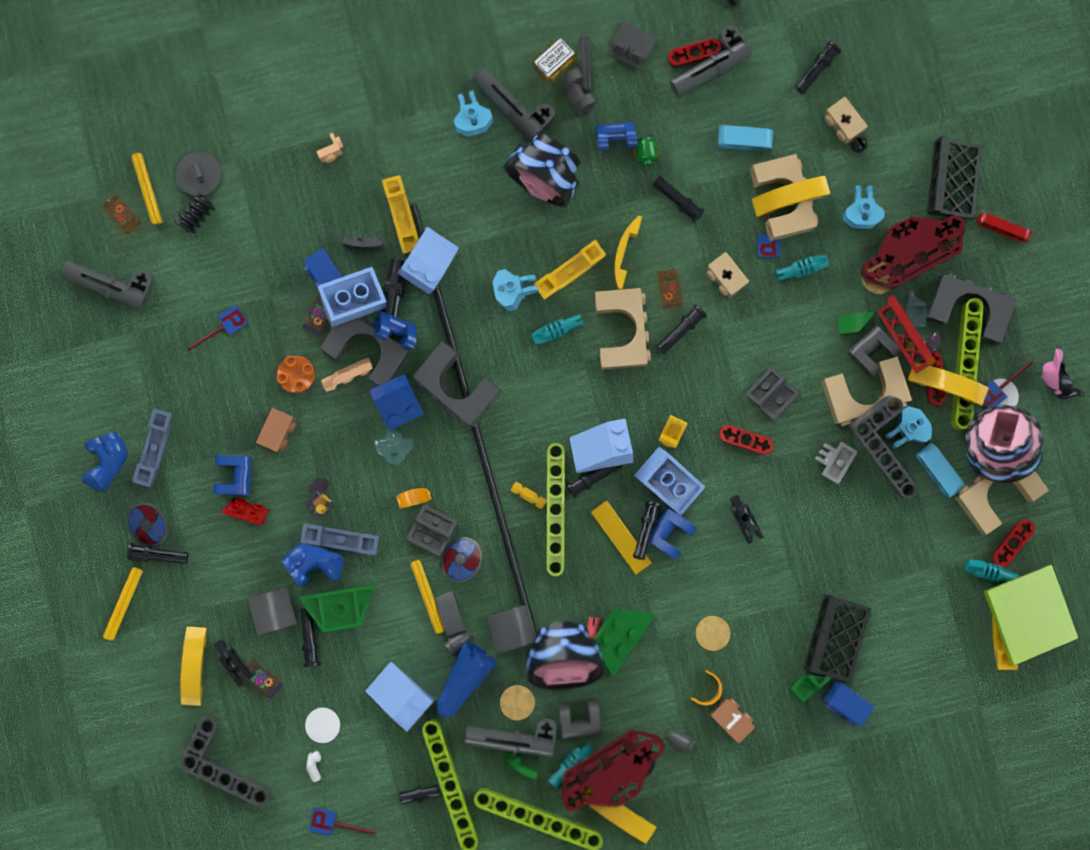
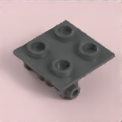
M624 21L616 38L612 40L607 54L641 70L658 37Z

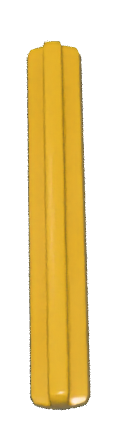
M141 153L133 154L131 158L151 223L153 225L161 224L162 218Z
M413 561L410 565L436 634L445 631L421 561Z
M137 567L131 569L103 638L110 641L114 640L143 571Z

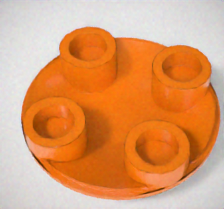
M301 356L286 357L277 369L279 385L290 393L306 391L312 385L315 378L313 365L309 360Z

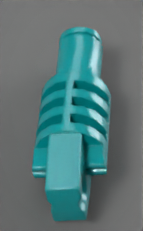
M826 255L810 256L792 262L791 266L775 270V274L780 275L777 276L778 282L791 277L800 278L816 273L829 266Z
M578 313L565 320L558 319L533 332L531 337L534 344L553 341L567 335L569 330L584 325L582 320L576 322V320L581 319L580 314Z
M969 559L964 565V571L996 583L1000 581L1008 582L1019 577L1017 573L1006 571L1001 566L986 561Z
M586 743L580 749L576 747L560 763V768L548 781L557 788L563 782L565 771L587 758L593 751L591 745Z

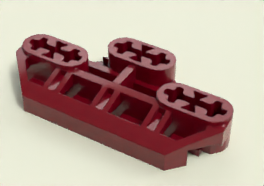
M958 215L951 216L944 221L912 216L899 222L885 233L877 256L867 261L861 267V276L866 283L894 289L947 261L962 251V239L966 229L964 227V220ZM951 224H956V227L943 232L940 236L934 235V233L944 230ZM908 225L914 226V228H910L906 232L901 233L897 238L891 236L892 234L898 233L900 230H904ZM958 237L957 242L951 244V249L949 250L944 241L947 240L949 242ZM936 249L937 252L927 257L928 261L925 262L921 253L923 252L925 255L930 251ZM885 259H890V263H885L882 266L876 268L873 272H868V268H872L880 264ZM913 261L914 265L904 269L905 274L902 275L898 265L902 267ZM887 274L891 275V277L887 279L888 283H883L874 279L876 277L877 279H880L886 276Z
M631 729L565 771L561 796L564 807L569 811H575L583 805L619 807L637 796L643 788L651 762L659 758L665 751V744L660 736ZM637 735H642L651 738V740H649V738L645 739L636 746L633 743L636 740H638L639 736ZM653 743L655 746L660 745L659 753L653 751L649 756L647 755L642 759V763L635 761L636 754L638 756L643 755L653 747ZM621 745H623L628 755L623 753L612 760L610 757L623 749ZM598 760H600L605 770L601 767L589 775L588 771L599 765ZM575 775H577L582 784L580 785V783L578 782L572 787L568 788V782H572L575 779H577L575 777ZM630 782H632V784L637 783V791H635V789L629 790L627 792V795H629L628 798H626V793L623 794L619 800H614L612 798L614 796V792L617 795L621 793L623 790H626L631 785ZM587 786L594 788L592 794L587 793L584 797L578 799L576 803L570 804L569 800L582 794L587 789Z

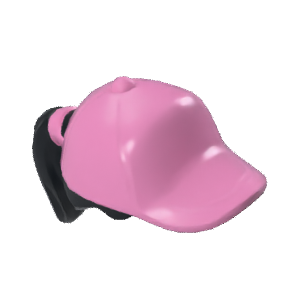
M1056 349L1054 360L1043 365L1041 378L1047 386L1054 389L1056 396L1060 399L1084 396L1081 390L1072 388L1071 379L1065 371V364L1062 363L1063 352L1061 349Z

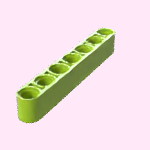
M972 298L961 307L955 374L977 382L983 303L977 298ZM969 304L975 306V312L969 310ZM968 322L973 324V331L968 330ZM966 341L972 344V350H968L965 347ZM964 360L970 362V369L964 367ZM953 395L951 425L958 431L967 429L973 420L974 403L967 401V406L963 407L960 404L961 397ZM960 416L965 419L964 426H961L958 423V418Z
M552 443L547 450V571L555 577L561 575L564 571L565 451L564 447L559 443ZM553 447L560 448L561 455L559 457H553L550 454V450ZM553 466L560 467L561 474L559 476L551 475L550 469ZM553 485H558L561 488V493L558 496L550 493V488ZM554 504L561 507V512L558 515H553L550 512V507ZM555 523L561 526V532L556 535L550 531V526ZM551 544H560V553L553 554L550 551ZM553 562H558L561 565L560 572L552 573L550 565Z
M430 719L424 724L422 732L462 850H475L479 841L444 733L440 723L437 720ZM434 724L437 732L434 734L428 733L427 725ZM433 744H442L443 751L435 752ZM447 762L450 767L449 770L442 771L439 768V763ZM451 780L455 782L456 788L449 790L446 788L445 783ZM454 799H458L462 802V807L456 809L452 806L451 802ZM465 818L468 821V826H459L458 820ZM471 837L474 839L475 844L467 846L464 843V839Z
M481 788L475 794L474 802L477 807L589 850H598L602 846L601 833L596 829L487 788ZM480 794H486L489 800L486 803H481L478 800ZM498 801H505L507 807L504 810L498 809L496 806ZM521 807L526 813L524 816L519 817L515 814V809ZM540 814L544 820L538 824L533 821V817ZM558 821L562 824V828L554 830L551 827L552 823ZM577 828L581 833L578 837H572L570 831ZM592 835L599 838L598 843L590 844L588 842L589 837Z

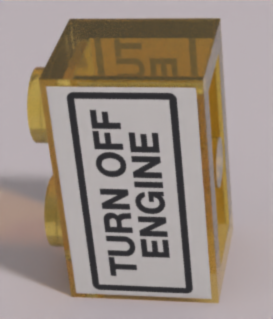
M561 37L557 41L553 40L547 46L548 49L543 53H538L533 59V68L548 84L576 60V53Z

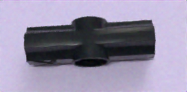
M401 259L390 260L388 276L383 286L386 307L381 309V311L395 317L398 316L400 299L403 297L405 289L404 278L397 274L405 262Z

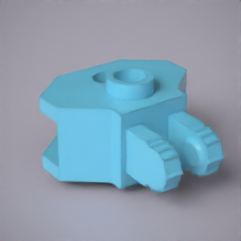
M473 91L469 92L472 103L468 105L464 103V96L462 94L458 95L461 111L454 119L457 133L467 137L486 132L493 123L491 110L480 106L476 102Z
M855 185L854 201L843 212L842 221L851 228L871 229L884 218V209L875 203L872 186H867L866 198H861V186Z
M506 269L499 270L492 281L496 300L509 312L517 310L521 300L526 295L538 291L537 286L523 288V284L535 281V275L519 277L518 275L514 276Z
M908 406L898 414V425L886 434L885 437L887 439L892 438L899 432L902 438L894 442L892 445L894 449L908 441L921 444L932 437V425L920 409Z

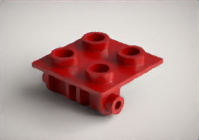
M233 498L221 513L260 526L261 524L265 525L267 519L265 516L269 513L270 509L265 508L261 504L249 503L242 498Z

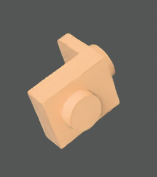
M333 133L330 134V137L334 144L316 151L322 163H330L337 156L343 154L340 149L343 147L339 136L335 138Z

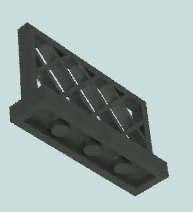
M941 136L935 140L927 214L958 215L965 219H974L982 145L952 140L947 136ZM950 145L956 146L959 150V153L954 157L949 151ZM969 148L976 149L975 158L972 160L965 152ZM961 154L967 161V164L962 168L956 161V158ZM950 162L958 170L953 175L947 170ZM968 165L973 170V176L970 178L963 170ZM958 173H960L965 180V182L960 186L953 178ZM949 180L956 188L950 194L945 188L946 182ZM966 184L971 188V194L968 197L961 189ZM957 191L964 199L959 204L951 196ZM946 199L954 207L950 211L943 210V203ZM964 202L969 206V214L963 213L959 207Z
M824 594L803 669L850 683L871 608ZM838 602L843 603L847 609V612L840 616L836 611ZM857 609L865 610L863 618L857 621L852 612ZM850 615L853 624L845 628L841 619ZM838 621L842 630L833 634L831 626ZM856 626L858 636L851 640L847 631ZM844 633L848 642L840 646L836 637ZM833 640L837 649L828 653L826 644ZM851 645L853 649L852 656L846 659L842 649ZM839 652L843 661L834 665L830 656ZM828 659L832 667L826 671L820 670L821 662ZM844 664L848 668L846 677L840 676L837 670L838 667Z

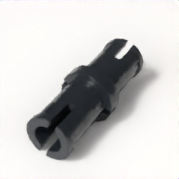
M438 784L423 788L419 786L410 791L399 792L401 805L417 801L420 803L426 799L440 797Z

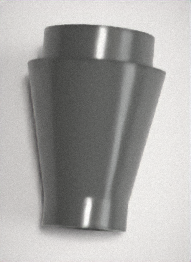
M467 630L447 639V642L443 645L452 656L459 655L464 642H469L473 637Z
M670 729L666 736V740L674 745L682 754L686 753L689 755L696 742L692 739V736L676 732Z

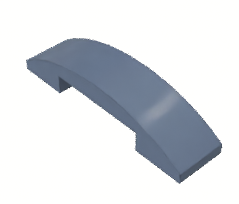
M153 408L148 427H150L140 463L137 464L133 483L152 487L167 445L172 413Z
M303 523L300 543L376 555L380 536Z

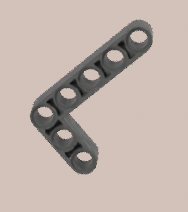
M888 395L851 423L850 430L894 490L902 497L911 499L917 494V486L876 433L879 428L898 415L903 409L902 400ZM895 400L896 405L890 410L888 405L890 401ZM879 412L880 418L874 422L873 415ZM864 424V431L858 433V426ZM875 439L876 445L873 448H869V442ZM884 454H886V455H887V461L884 462V463H881V462H880L881 456L884 455ZM898 469V476L892 478V472ZM909 484V491L903 493V487Z
M213 716L202 719L181 758L180 764L182 769L255 806L265 805L272 796L271 790L267 786L206 757L220 724L218 719ZM206 721H210L213 724L212 731H208L205 728ZM197 739L203 740V749L197 747ZM188 757L195 759V766L188 764ZM206 765L212 767V775H208L205 772ZM223 774L229 775L230 783L223 782ZM240 783L247 784V792L240 790ZM258 791L265 794L266 798L264 801L257 798Z

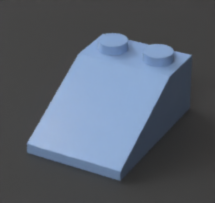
M427 227L397 274L427 294H430L444 275L459 247Z
M625 419L606 422L569 437L576 473L633 463V451Z
M661 447L656 449L634 475L680 516L705 488L699 480Z
M390 662L366 689V692L406 731L412 727L435 700L393 662Z

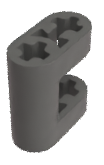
M574 69L564 76L561 86L574 112L580 118L593 110L596 100L592 94H584L580 86L583 75L579 69Z
M875 326L847 351L852 360L870 377H873L880 371L876 363L868 356L878 346L891 358H894L901 352L898 345L878 326Z
M597 698L587 699L590 718L570 721L568 702L558 703L563 740L602 735Z

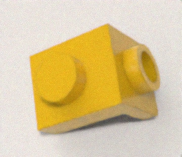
M670 415L659 437V441L666 447L676 448L687 426V422Z

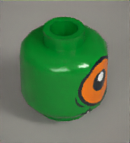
M651 137L639 138L637 147H633L634 160L641 163V166H651L652 162L658 159V144Z

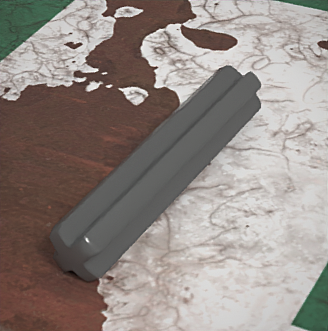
M581 36L579 39L580 72L583 75V80L580 86L583 92H589L591 90L590 37Z

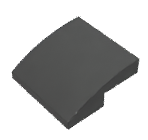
M771 366L745 395L775 422L800 396V392Z
M423 504L405 541L440 558L458 521Z
M287 587L247 598L257 636L297 624Z
M527 605L486 616L497 653L535 643V633Z

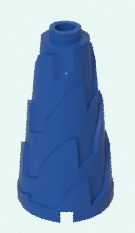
M464 642L450 671L451 674L445 683L443 692L436 703L438 704L436 707L438 709L437 713L440 716L447 718V716L450 717L452 714H455L472 692L479 687L497 664L492 655L487 659L485 650L470 642Z

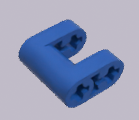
M634 122L595 126L599 151L608 150V141L625 140L627 148L637 147Z
M382 311L376 314L373 323L374 336L376 338L386 340L389 333L399 336L402 348L413 349L417 340L415 324Z
M216 455L215 465L234 466L233 485L214 484L213 494L250 496L252 457Z
M666 508L659 518L656 527H653L649 543L676 560L681 552L666 542V539L675 526L690 536L694 534L697 527L669 508Z

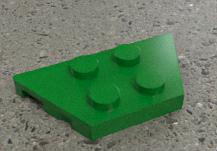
M374 585L301 596L299 600L322 632L362 626Z
M617 608L612 610L593 638L596 642L600 643L603 662L612 677L616 675L656 615L651 612H638L636 610L627 611Z

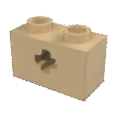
M846 97L828 108L824 114L826 123L829 126H833L838 139L844 141L845 144H848L862 134L868 127Z
M727 252L719 256L706 268L708 277L712 281L715 280L717 282L719 291L723 296L727 295L728 298H731L750 282ZM724 274H725V275H726V274H729V275H730L729 278H725V279L722 278V276H723Z

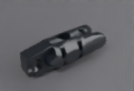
M738 495L730 498L734 506L731 511L748 545L753 543L752 537L747 531V528L751 526L759 539L763 538L764 536L747 503H742ZM742 516H747L748 521H743Z
M218 640L214 644L219 652L217 657L238 687L243 684V681L236 672L241 670L246 678L250 679L252 677V674L231 645L227 646L223 640Z

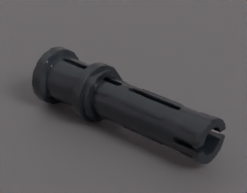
M828 41L827 47L821 54L817 55L816 62L795 86L797 91L805 94L825 67L831 66V61L837 54L839 55L842 52L837 44Z
M661 175L654 181L653 186L679 207L681 213H686L693 223L704 213L705 209H700L692 202V198H686Z
M695 304L693 306L694 309L687 316L682 317V322L656 345L659 350L666 345L661 350L663 354H666L689 330H694L696 328L695 325L701 319L707 317L706 313L698 305Z
M618 465L597 469L587 475L581 474L580 478L571 483H566V486L575 499L579 493L586 489L590 490L594 483L623 467Z
M653 501L645 503L646 510L644 516L641 517L642 527L633 557L638 560H645L652 530L658 523L657 516L662 509L659 503Z
M134 543L129 544L127 552L128 560L135 558L143 559L144 562L158 560L187 564L189 557L188 552L155 549L151 545L139 546Z
M301 608L304 646H302L301 650L304 652L305 658L303 667L319 666L321 662L318 661L317 650L319 646L315 644L313 618L308 611L306 616L305 608Z

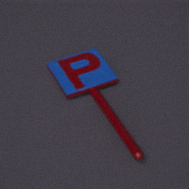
M770 214L766 215V222L770 219ZM767 229L766 234H758V257H780V239L770 241Z
M235 304L217 316L222 324L220 327L188 347V350H192L224 328L229 335H232L249 322Z
M1029 361L1000 386L994 380L985 385L989 389L983 405L988 409L996 407L1008 396L1002 389L1033 362Z
M313 808L309 831L332 836L333 827L338 826L369 834L376 833L374 830L335 822L337 812Z

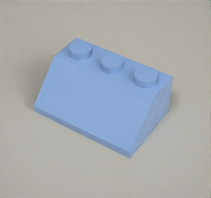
M372 267L317 286L331 327L386 307V299Z

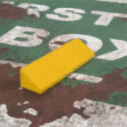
M607 501L591 511L635 574L652 564L646 555L645 560H638L633 557L637 542Z

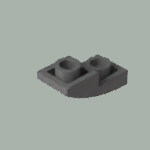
M372 234L370 237L365 235L362 242L360 238L350 235V237L344 236L342 241L344 247L363 251L384 249L385 246L383 241H381L382 238Z
M452 591L435 597L447 636L451 637L467 631L463 614L459 610L456 594Z

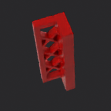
M892 295L887 298L889 304L879 309L877 313L917 374L935 363L936 360L898 300ZM891 308L895 312L894 320L886 319L884 313ZM896 324L905 327L903 335L894 332ZM906 339L913 340L915 343L913 350L904 348ZM916 354L922 355L926 362L918 367L914 363Z

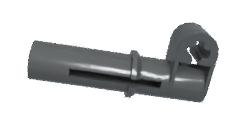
M726 25L723 27L718 38L721 43L722 52L715 56H708L706 61L669 81L671 89L677 97L716 76H722L724 71L751 57V50L736 26ZM730 42H731V44L737 42V43L734 44L733 46H731V47L729 46Z
M485 67L473 77L472 81L504 113L503 116L509 118L531 141L536 134L540 135L553 122L555 112L550 104H540L534 111L529 113L522 106V101L520 99L517 100ZM542 113H543V114L548 113V118H547L546 116H544V117L542 118V123H543L544 125H541V124L534 118V116H536L538 119H540Z
M69 260L65 262L61 270V278L103 294L106 299L113 298L140 310H143L155 285L153 275L143 269L134 272L129 284L117 280L115 276H106ZM87 276L122 291L121 293L87 280L85 277ZM141 278H142V279H145V278H146L147 281H146V282H140V279H141ZM136 284L145 287V291L135 288Z
M550 717L540 718L536 724L535 735L521 734L518 730L515 733L467 726L465 745L513 752V755L521 753L552 758L556 724ZM546 722L551 727V729L547 730V734L552 735V738L538 736V733L544 734V729L541 726H544ZM486 737H487V738H494V739L514 741V742L528 743L529 746H528V745L516 744V743H508V742L487 740Z

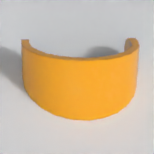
M426 488L407 490L397 496L399 509L431 500L430 492Z
M705 670V672L716 679L718 683L717 694L713 699L706 702L698 701L692 697L691 700L701 705H711L720 698L722 685L716 675Z

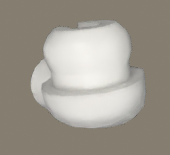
M318 751L309 753L307 757L306 769L312 782H317L321 779L316 767V762L321 761V755Z

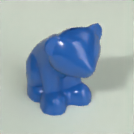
M111 432L84 443L87 451L98 455L99 466L85 473L82 483L96 491H107L111 481L126 461L127 447L117 432Z
M310 544L295 546L281 559L295 582L303 587L310 582L309 574L313 569L320 568L333 581L340 579L344 567V557L340 554Z

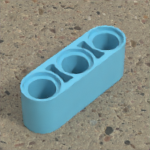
M731 125L719 126L718 147L763 152L772 150L773 130Z
M933 443L928 444L915 454L918 461L947 498L950 499L965 487L961 478Z

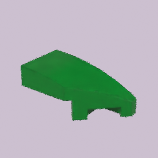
M875 312L837 315L839 334L844 335L863 331L868 322L875 316Z
M803 675L788 689L800 703H804L831 678L829 676Z
M506 751L505 759L515 770L536 780L538 769L520 764L522 756L513 755V753Z

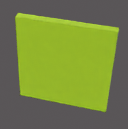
M1047 565L984 591L1010 665L1019 664L1078 639L1052 565Z

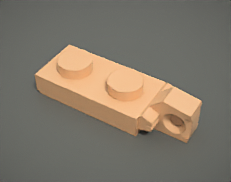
M367 357L322 379L321 382L325 391L334 390L338 384H346L352 381L355 376H364L370 373V370L373 369L372 362Z

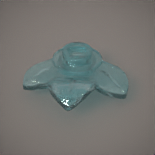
M394 428L388 432L385 440H375V448L377 453L385 457L390 465L395 466L401 464L404 456L412 451L413 440L412 438L403 439L401 433ZM393 453L398 454V456L395 458L391 457Z

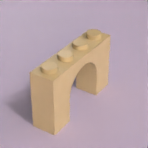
M797 154L754 164L749 170L754 188L771 183L789 185L806 180L802 175V162L797 158ZM809 199L797 203L794 211L790 214L769 219L765 223L769 240L774 241L813 231L818 224L817 214L812 209L813 200Z
M641 288L595 292L596 314L624 313L632 319L636 329L635 337L629 344L622 347L600 349L601 370L647 366V361H651L650 349L646 350V342H649V333L644 328V323H647V313L643 312L642 305L646 304L645 293H641Z
M898 357L877 363L876 365L880 369L878 374L882 384V393L877 402L885 396L891 395L902 400L903 407H906L907 402L912 401ZM843 373L821 381L835 425L841 423V426L851 424L852 419L858 418L876 404L862 405L856 402L849 394ZM895 400L890 401L889 408L896 405Z
M1036 471L1023 480L1013 482L1027 502H1033L1049 491ZM979 475L973 480L974 484L969 487L965 485L954 498L979 533L987 535L1000 526L1002 522L991 509L987 500V492L993 481H989Z

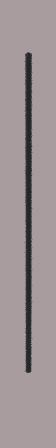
M413 204L409 207L418 239H420L424 229L417 204ZM438 283L433 293L447 343L458 352ZM458 357L453 364L463 399L470 396L460 357ZM477 423L475 426H471L507 557L521 606L527 605L533 630L536 633L532 613Z

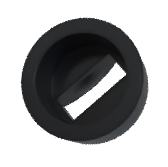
M864 137L855 138L851 144L853 151L856 153L865 151L867 140Z

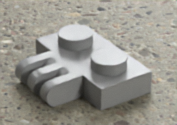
M840 442L836 449L824 443L823 447L828 450V453L820 450L819 454L825 458L822 459L816 456L815 460L826 466L821 475L838 485L858 451L843 442Z

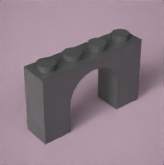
M951 273L940 276L925 320L943 326L948 322L953 305L959 297L970 296L982 301L985 310V321L981 330L980 340L994 345L1002 343L1016 300L1012 299V296L1009 294L993 292V289L990 287L976 286L975 282L971 280L962 281L957 279V276Z
M359 318L334 326L319 348L339 361L349 343L355 338L361 336L374 338L380 344L381 358L368 379L378 386L394 379L410 354V350L400 346V340L396 342L391 339V334L388 335L386 340L376 338L374 336L373 323L368 320L363 322Z
M441 341L413 377L417 380L416 384L423 390L426 388L431 392L430 396L435 401H442L445 404L444 408L449 413H456L460 417L458 420L466 427L468 425L475 426L503 390L490 379L484 378L467 398L460 400L452 398L445 389L444 378L446 372L460 354L446 342Z

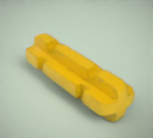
M515 482L511 488V492L516 495L520 494L521 498L531 504L535 503V506L540 509L547 502L542 496L538 497L537 493L527 487L523 488L522 484Z

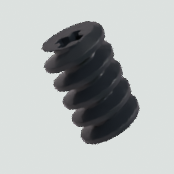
M200 193V198L193 197L196 202L195 204L188 203L191 208L190 210L187 208L183 209L186 215H178L181 221L174 220L175 223L188 233L195 234L194 226L201 227L198 221H206L203 215H211L208 209H216Z

